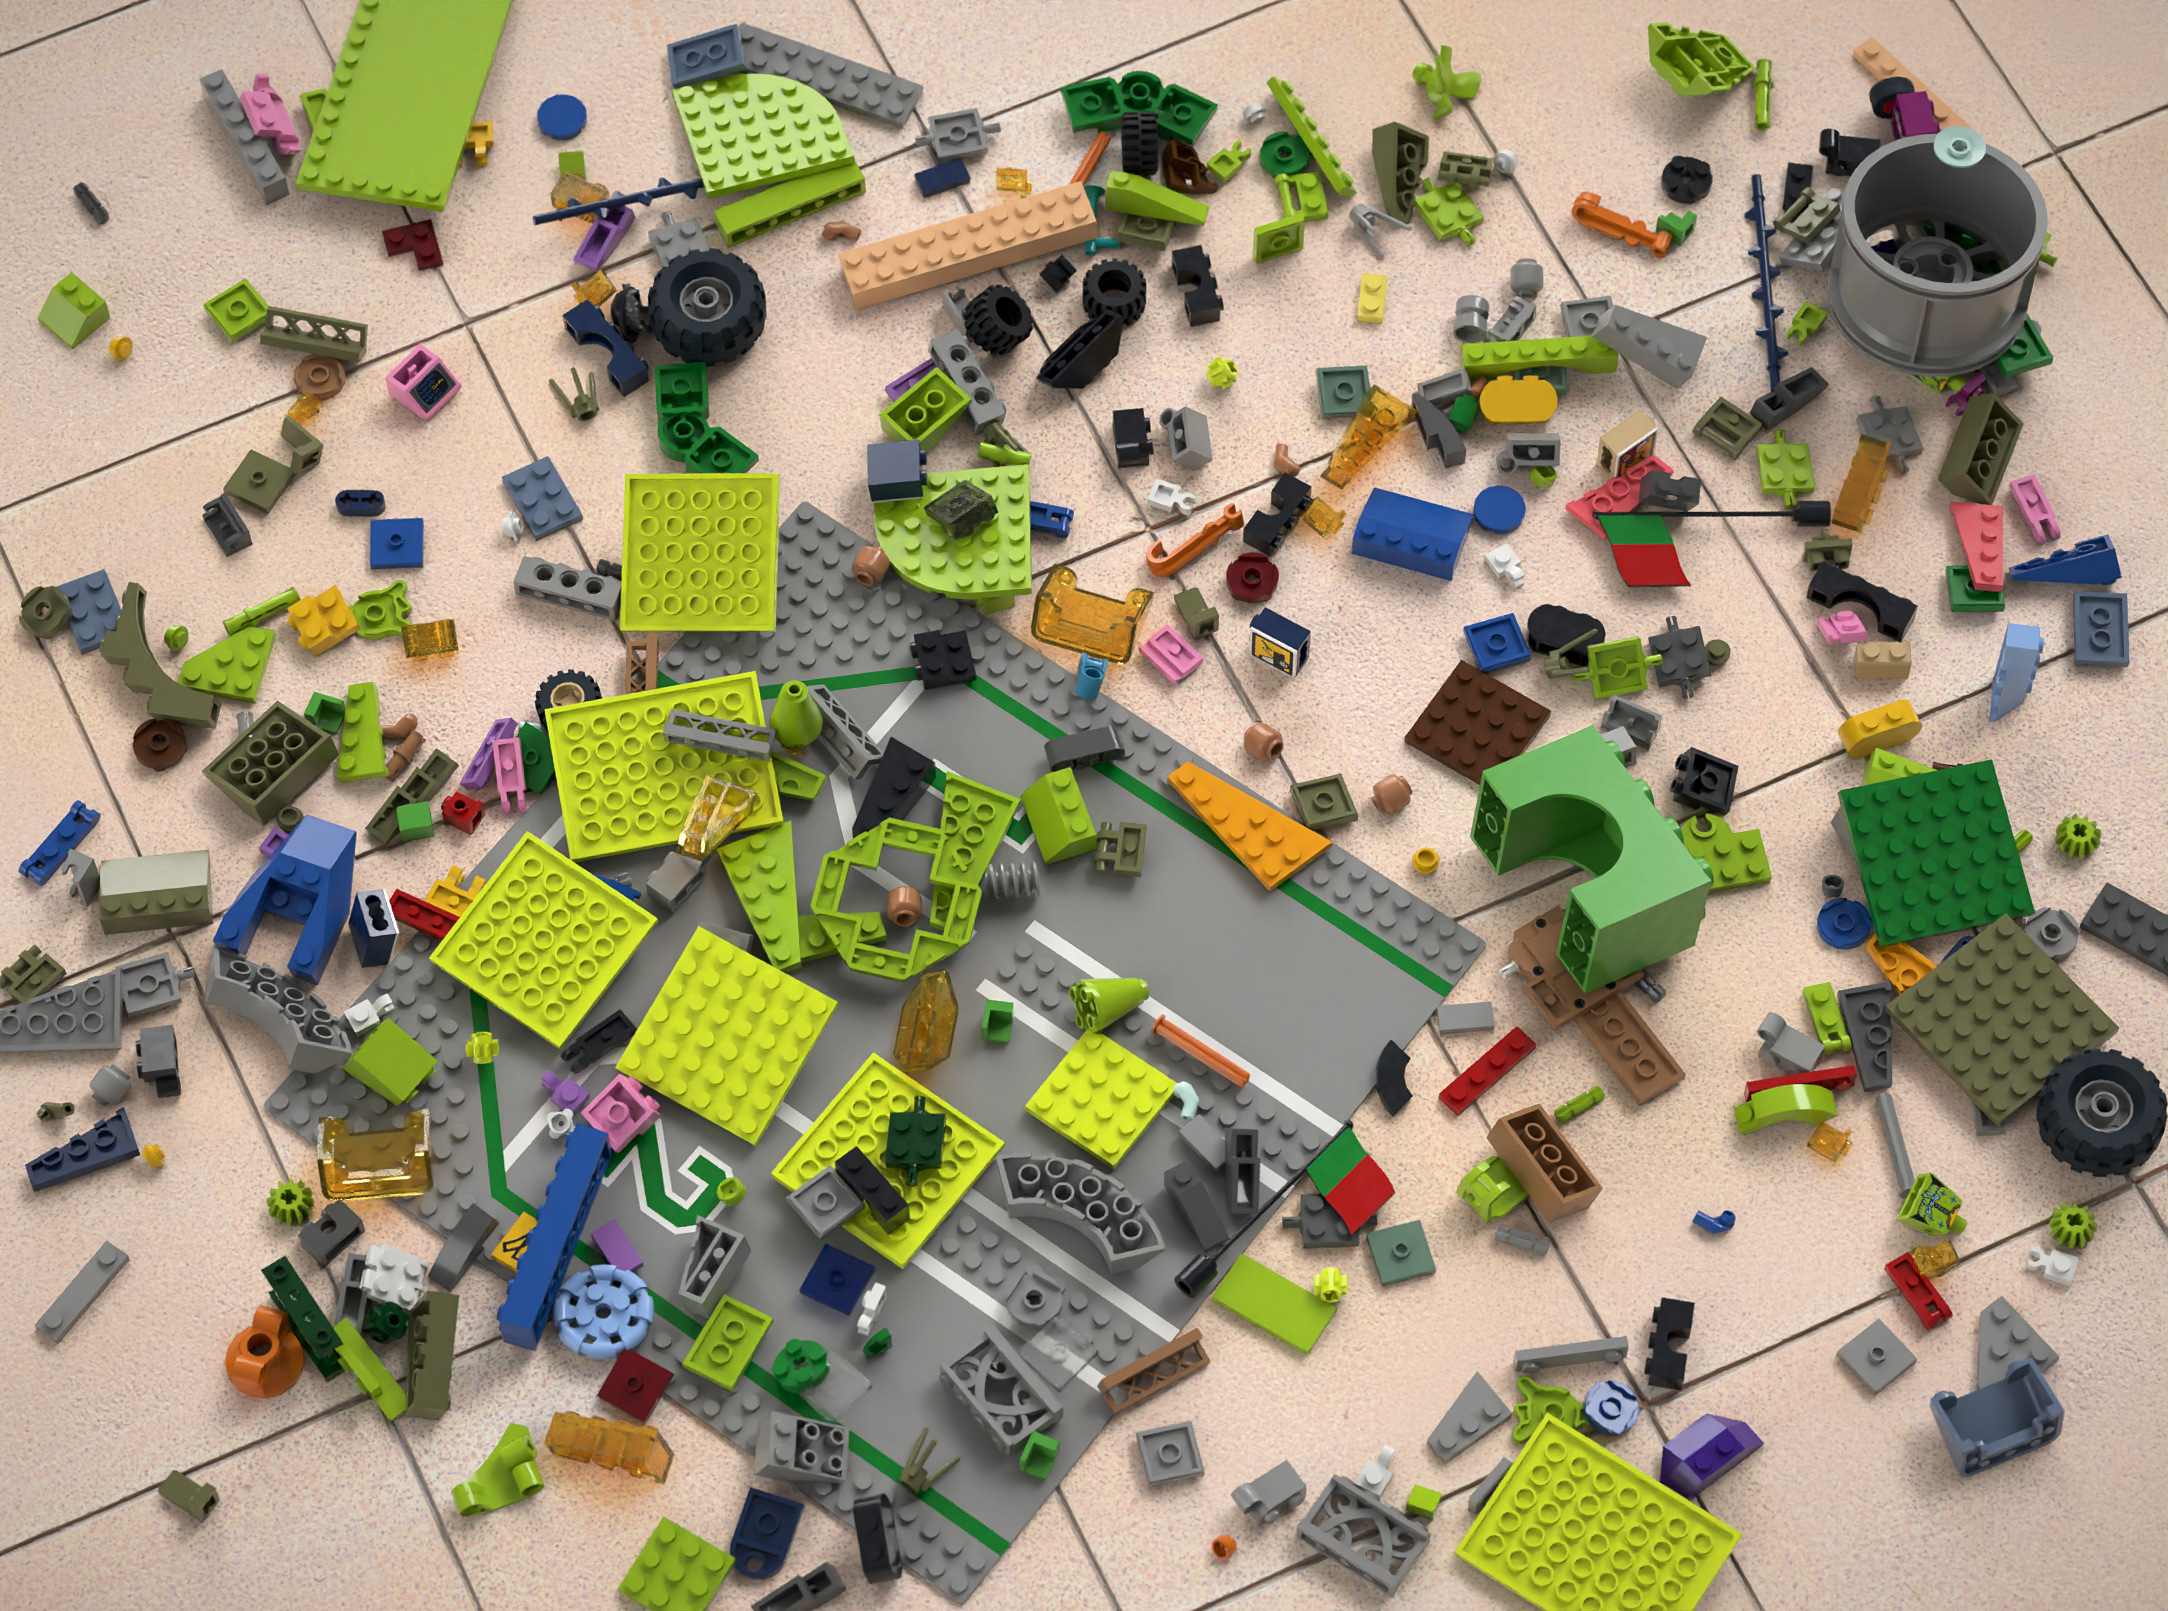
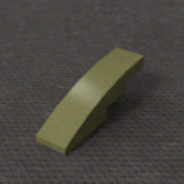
M436 748L422 768L416 767L401 788L397 785L365 829L385 844H388L400 833L396 808L398 806L427 801L429 803L458 768L459 764Z

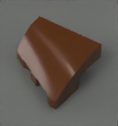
M1171 140L1162 152L1166 188L1189 194L1216 193L1218 185L1210 183L1205 174L1208 169L1199 160L1194 147Z

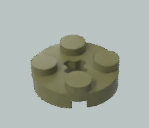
M39 586L32 589L23 598L20 605L23 608L21 612L22 617L19 615V621L27 632L47 640L66 625L73 615V610L70 607L67 595L57 587ZM44 607L49 608L48 613L42 616V609Z

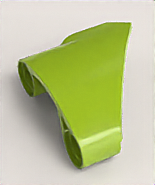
M510 1423L501 1440L480 1468L466 1482L455 1486L451 1490L460 1516L478 1515L504 1508L529 1498L544 1488L545 1485L535 1461L537 1450L527 1426Z

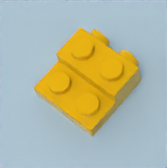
M336 585L315 598L308 595L287 608L290 616L287 617L289 624L294 631L299 630L301 636L298 637L301 646L305 651L310 649L316 656L361 629L344 596Z

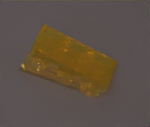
M1861 434L1857 453L1852 459V466L1847 479L1844 481L1834 509L1832 524L1859 533L1862 532L1864 524L1870 525L1874 513L1871 506L1873 503L1878 504L1882 493L1879 485L1881 482L1886 483L1890 468H1887L1886 465L1891 443Z
M706 775L681 830L676 853L702 862L753 813L757 793Z

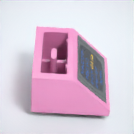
M421 344L385 377L389 395L425 421H428L461 388V384L442 360Z

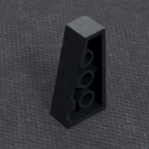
M891 737L852 827L853 838L865 831L869 832L888 818L904 820L936 779L935 762Z

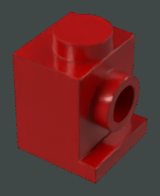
M457 791L452 797L447 796L441 805L444 822L469 835L473 834L485 816L483 802L475 801Z

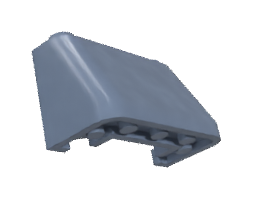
M2032 1357L2012 1362L2008 1366L2005 1379L1959 1398L1956 1397L1954 1392L1940 1391L1930 1398L1929 1404L1953 1464L1961 1477L1975 1475L2052 1443L2061 1434L2065 1412Z

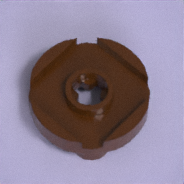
M156 718L150 719L141 724L133 736V751L137 760L142 765L153 768L157 772H162L178 763L188 749L182 727L171 719L165 718V721H157ZM156 740L160 742L166 740L165 745L161 748H156L154 742Z

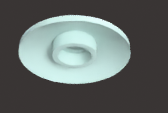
M1951 126L1943 129L1936 135L1933 145L1936 156L1942 162L1957 168H1967L1978 164L1986 152V144L1982 136L1975 130L1964 126Z

